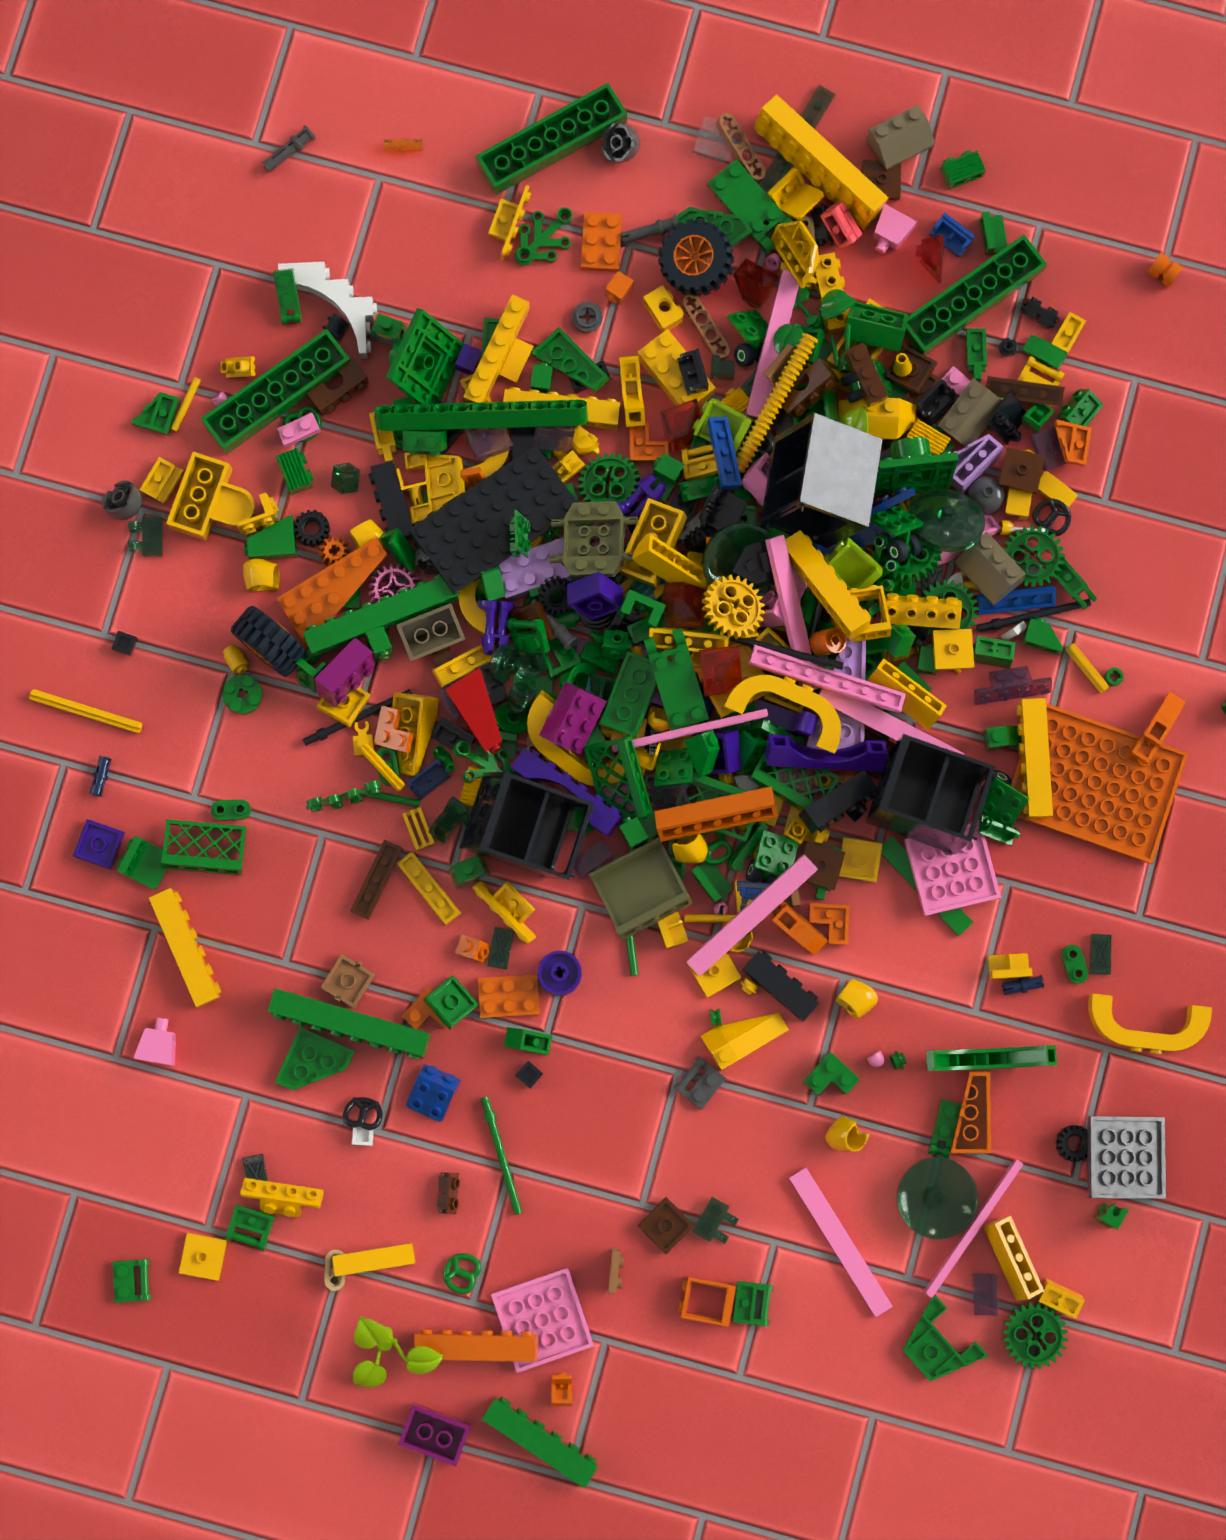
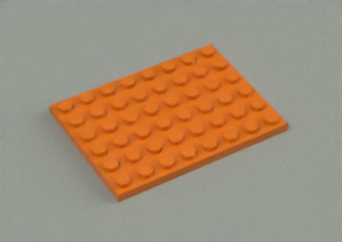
M1046 703L1053 816L1050 818L1026 819V814L1021 812L1018 818L1152 864L1188 753L1161 744L1149 763L1145 764L1130 754L1141 736ZM1022 755L1019 757L1011 787L1021 792V783L1024 782L1023 775L1020 774V763H1023Z

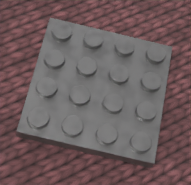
M1087 1116L1088 1198L1166 1199L1165 1117Z

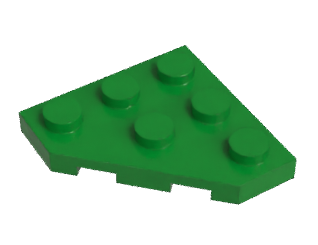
M688 207L677 215L679 223L682 222L683 224L687 223L689 219L694 221L702 219L707 223H713L727 236L732 247L753 233L742 215H732L712 210L707 211L694 207Z
M299 1027L275 1083L291 1090H296L347 1070L355 1051Z

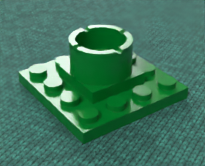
M417 308L404 337L396 340L393 348L390 350V368L385 378L417 404H434L438 398L442 400L455 372V363L464 343L426 311Z
M908 437L895 441L890 447L891 458H884L879 461L873 498L886 495L894 496L896 495L895 491L904 486L907 489L913 487L916 493L949 490L959 460L958 453L945 451L938 455H932L929 441L924 437H913V439Z

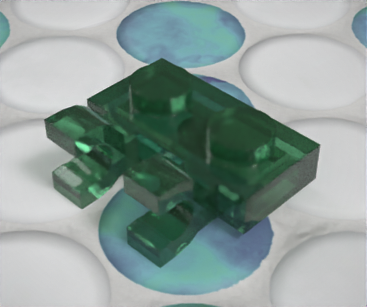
M142 517V523L128 521L129 532H142V542L128 540L129 551H142L143 557H163V518Z
M711 1197L692 1232L709 1242L714 1237L726 1244L729 1236L717 1230L722 1219L736 1226L739 1219L727 1212L730 1206Z

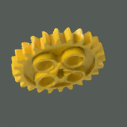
M729 575L727 578L722 576L719 580L716 579L713 584H710L707 587L708 590L703 594L705 598L702 600V603L706 605L702 610L708 612L704 618L711 619L708 625L714 624V631L720 629L721 636L726 632L728 638L732 637L733 634L735 639H738L740 636L745 638L748 634L751 635L760 627L759 624L764 620L760 616L765 614V611L761 610L765 604L759 602L763 596L756 595L759 589L753 590V583L747 585L746 578L741 582L739 576L734 580L732 575ZM725 591L729 592L731 597H729ZM743 600L748 603V606L743 603ZM719 608L724 611V614L719 611ZM736 617L740 618L742 623L737 621Z

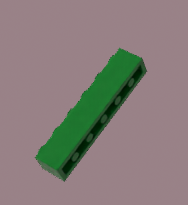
M502 1396L500 1399L495 1397L482 1417L483 1421L583 1488L587 1486L598 1468V1464L595 1463L597 1460L588 1453L584 1456L578 1452L580 1448L571 1442L568 1444L561 1440L563 1437L552 1430L550 1433L545 1430V1425L539 1420L535 1419L533 1422L527 1418L528 1413L521 1408L517 1410L510 1406L511 1402Z

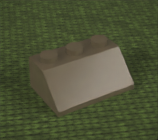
M918 104L870 128L866 140L885 170L935 146L928 119Z
M973 378L938 424V427L967 447L968 444L976 441L987 427L988 421L1002 400Z
M985 532L972 542L955 561L960 570L992 605L1023 583L1026 575L988 532Z
M451 602L396 624L410 661L466 640Z

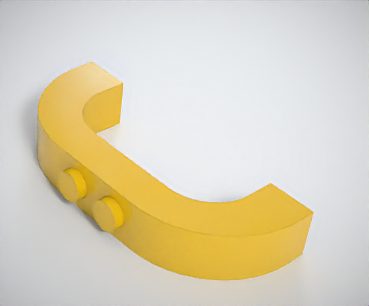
M544 535L530 543L531 548L539 546ZM479 579L459 591V604L467 624L483 636L485 634L486 614L484 610L478 607L476 602Z
M757 675L741 681L730 692L724 707L740 714L744 713L750 698L763 691L775 693L812 709L821 721V732L815 746L835 754L841 737L840 719L831 703L824 697L814 693V688L805 684L802 687L795 685L796 680L786 676L784 679L771 675Z
M541 690L534 699L528 713L527 728L532 743L545 756V760H549L559 766L561 772H566L583 784L595 786L589 763L572 751L556 745L539 735L556 701ZM611 760L605 765L611 768V766L614 763V760ZM617 763L613 770L622 776L624 768ZM600 766L597 770L598 776L605 779L608 772ZM611 774L607 782L614 784L619 782V779Z
M1089 994L1088 1011L1096 1031L1107 1041L1118 1046L1130 1047V1051L1142 1052V1049H1148L1151 1054L1162 1055V1051L1170 1052L1189 1048L1205 1035L1211 1021L1212 1007L1190 1005L1187 1008V1019L1184 1027L1174 1035L1127 1030L1119 1026L1113 1018V996Z

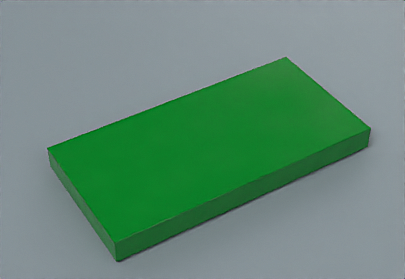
M627 651L599 725L627 736L631 735L632 738H637L657 687L649 658Z

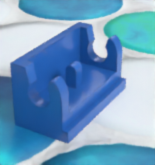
M946 213L942 215L929 234L959 258L975 237V235Z

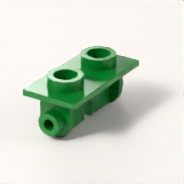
M981 815L979 834L1012 846L1013 839L1019 838L1020 831H1018V828L1004 827L1003 824L996 822L993 818Z

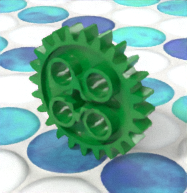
M605 452L603 458L596 455V461L589 459L591 465L585 464L586 471H580L582 477L578 478L580 483L578 489L581 491L580 496L584 498V502L618 501L622 503L638 488L637 483L641 480L640 475H637L639 471L638 468H635L634 462L629 463L628 457L623 460L622 454H619L616 458L614 452L608 457ZM610 468H613L611 472L612 482H610ZM600 471H605V474H604V475H602V476H598V475H597L598 472H600ZM618 473H624L622 477H616ZM606 484H609V498H608V499H606L607 493H608V487H607ZM597 489H603L599 494L594 493ZM617 490L622 491L619 495H613Z
M1031 525L1030 531H1027L1024 526L1023 533L1016 530V537L1009 535L1011 542L1005 541L1004 543L1008 547L1003 548L1004 551L1013 560L1016 554L1024 556L1023 561H1015V563L1026 574L1023 580L1025 588L1028 587V584L1035 588L1037 583L1040 587H1043L1044 581L1050 584L1049 578L1051 577L1056 580L1055 572L1061 573V569L1058 566H1064V562L1059 560L1065 558V554L1059 553L1064 550V546H1057L1061 540L1057 539L1054 541L1055 533L1049 536L1048 528L1041 532V526L1036 531L1033 525ZM1029 540H1036L1038 545L1031 548L1027 545V542ZM1020 545L1024 546L1032 556L1036 554L1037 561L1035 559L1029 560L1030 555L1021 549ZM1050 553L1052 559L1045 561L1041 557L1042 554ZM1038 562L1045 565L1046 569H1043ZM1032 566L1037 567L1039 570L1035 575H1031L1028 572V569Z
M925 526L910 532L916 535L921 542L920 554L918 556H913L912 553L908 554V558L899 563L898 571L889 573L887 575L888 578L893 576L894 581L901 578L902 583L906 579H909V582L912 583L913 578H916L920 582V576L928 578L927 572L933 574V567H939L937 561H941L940 554H942L940 541L937 539L936 534L932 535L931 529L926 531ZM887 549L883 550L880 565L885 567L886 563L891 560L887 554ZM891 563V569H894V563Z
M945 579L942 585L936 581L935 588L929 585V592L922 591L925 597L921 598L936 596L940 599H945L947 592L952 593L954 598L962 600V609L965 611V617L960 622V629H971L970 625L976 626V623L972 620L979 618L978 615L974 614V611L979 610V608L973 606L977 602V600H971L974 593H966L969 588L968 586L961 589V582L954 586V580H951L948 585ZM921 627L922 629H927L929 635L933 630H942L938 627Z
M1028 1302L1027 1308L1020 1304V1311L1013 1308L1015 1315H1007L1010 1322H1003L1008 1326L1007 1329L1001 1330V1332L1007 1334V1337L1002 1338V1341L1008 1342L1004 1349H1011L1008 1356L1016 1355L1014 1362L1018 1363L1022 1360L1021 1366L1023 1367L1027 1363H1029L1030 1369H1033L1035 1364L1038 1369H1042V1363L1050 1367L1049 1360L1056 1363L1055 1356H1063L1059 1350L1066 1349L1062 1345V1342L1068 1341L1067 1338L1063 1337V1334H1066L1068 1330L1062 1329V1326L1066 1323L1064 1321L1059 1322L1058 1320L1061 1318V1315L1057 1314L1054 1316L1055 1309L1052 1308L1048 1311V1306L1045 1304L1042 1308L1040 1302H1036L1035 1307H1033L1031 1302ZM1036 1315L1040 1316V1324L1033 1326L1032 1318ZM1024 1320L1033 1331L1039 1332L1037 1337L1046 1346V1350H1043L1037 1340L1031 1339L1033 1335L1023 1324ZM1019 1328L1025 1330V1336L1022 1339L1016 1337V1331ZM1047 1332H1052L1054 1336L1050 1343H1047L1044 1339ZM1034 1344L1037 1345V1353L1030 1355L1029 1347Z

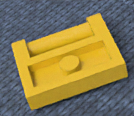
M1030 356L1018 380L1058 386L1065 373L1062 371L1057 372L1036 361L1035 357ZM1033 367L1036 370L1054 378V382L1051 383L1046 379L1030 372V368Z
M712 444L690 450L688 448L682 449L686 481L718 474L714 454L691 459L694 456L713 452Z

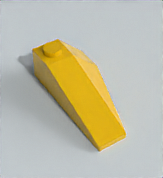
M394 692L392 708L402 710L398 730L414 733L410 753L397 750L400 773L416 776L419 773L437 718L439 698Z
M775 1013L716 1026L700 1037L721 1071L789 1029L781 1015Z

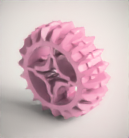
M389 564V570L382 566L383 573L377 570L378 578L372 576L371 580L374 583L368 585L369 588L374 589L368 592L369 596H374L370 599L371 603L380 602L379 599L381 597L379 595L395 596L391 591L393 590L392 587H394L393 582L397 589L408 588L410 590L416 587L415 583L419 581V578L413 577L415 574L413 570L407 573L408 568L406 566L401 570V564H397L396 569H394L393 564ZM396 576L405 578L410 585L398 583ZM390 577L389 584L387 586H383L382 589H379L381 583L386 578Z

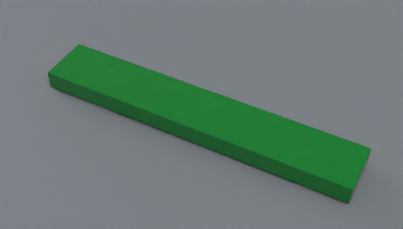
M891 836L883 843L881 855L917 892L907 851ZM960 908L937 913L957 936H960L973 923Z

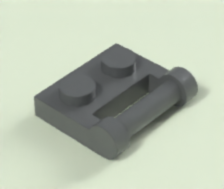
M697 1056L694 1060V1065L682 1080L673 1087L702 1110L726 1078L705 1060ZM703 1067L706 1072L692 1090L688 1092L685 1089L686 1086Z

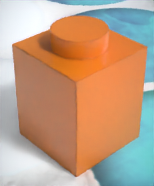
M617 271L605 288L606 298L614 304L617 302L622 305L634 287V280Z

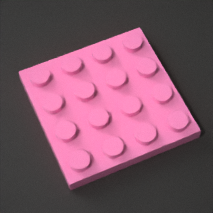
M978 822L973 834L974 837L978 838L977 841L972 839L969 844L956 854L910 838L904 840L924 917L1001 898L985 836L978 833L980 822ZM967 824L964 835L967 836L971 824Z
M568 1268L491 1294L503 1330H512L513 1334H521V1331H533V1334H539L538 1360L536 1362L513 1361L517 1373L594 1346Z

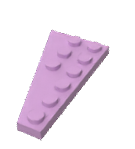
M846 636V647L836 657V661L844 662L843 669L833 668L832 670L865 680L866 640L851 643V640ZM836 710L841 724V737L837 749L851 747L863 742L865 724ZM820 718L818 719L814 734L808 738L806 746L825 750L815 746L821 732Z

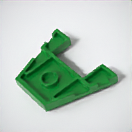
M936 1295L931 1297L902 1349L929 1381H933L988 1356L976 1341L959 1355L937 1330L932 1322L947 1307Z

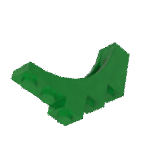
M1056 1045L926 1051L928 1071L1057 1066Z

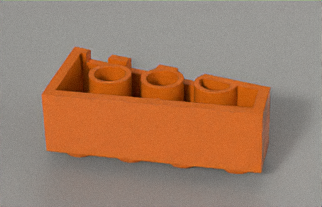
M969 1072L950 1153H991L990 1072Z

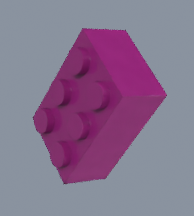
M354 638L315 678L317 694L334 708L338 704H343L348 697L347 695L352 690L355 691L360 686L361 681L373 673V652L358 639Z
M565 681L539 735L556 745L581 755L607 701Z
M414 1402L398 1445L456 1466L471 1424Z

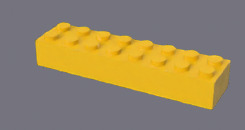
M775 95L761 108L753 127L757 134L764 137L772 148L777 149L785 160L791 162L802 175H805L811 181L813 186L823 191L827 199L832 200L835 204L844 201L858 226L863 230L879 216L888 197L778 95Z

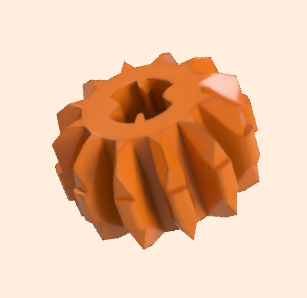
M330 536V542L327 539L323 540L326 546H319L322 552L318 553V555L323 558V564L328 563V566L352 551L351 547H347L349 544L347 540L342 542L341 536L336 541L334 536ZM333 549L338 551L336 556H333Z

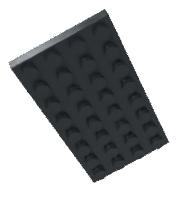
M535 445L410 528L408 532L455 595L479 579L481 576L480 572L489 571L512 556L510 553V543L514 542H510V538L515 537L510 536L509 522L514 517V510H517L530 522L528 540L532 543L553 529L551 519L565 518L571 505L577 501Z

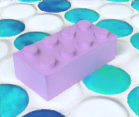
M564 537L531 548L528 552V558L520 554V557L511 556L496 566L500 569L507 601L512 602L529 596V589L539 587L541 583L545 584L544 580L550 581L552 576L554 579L557 576H560L561 579L564 577L567 579V582L578 579L571 578L565 566H562L561 563L550 564L549 562L550 555L563 554Z

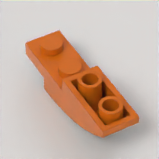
M1169 691L1130 754L1148 764L1172 728L1186 701Z
M784 901L768 914L780 928L814 955L828 942L827 938Z

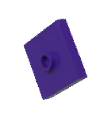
M87 819L73 857L111 870L125 832Z

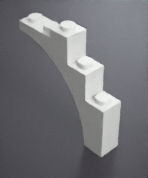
M325 262L278 264V270L293 268L297 290L319 296L340 311L354 331L360 359H368V352H371V340L367 341V334L371 332L370 322L368 321H374V315L378 314L377 303L373 302V298L354 297L353 285L350 286L348 279L330 280V269L326 268Z

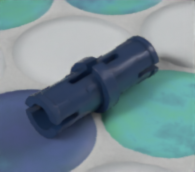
M99 756L96 771L92 775L94 778L89 792L90 795L102 797L105 782L109 777L107 774L111 758Z
M1042 975L1027 979L1022 977L1017 981L1002 983V988H1004V995L1017 992L1027 993V990L1044 988V983L1041 982L1044 980Z

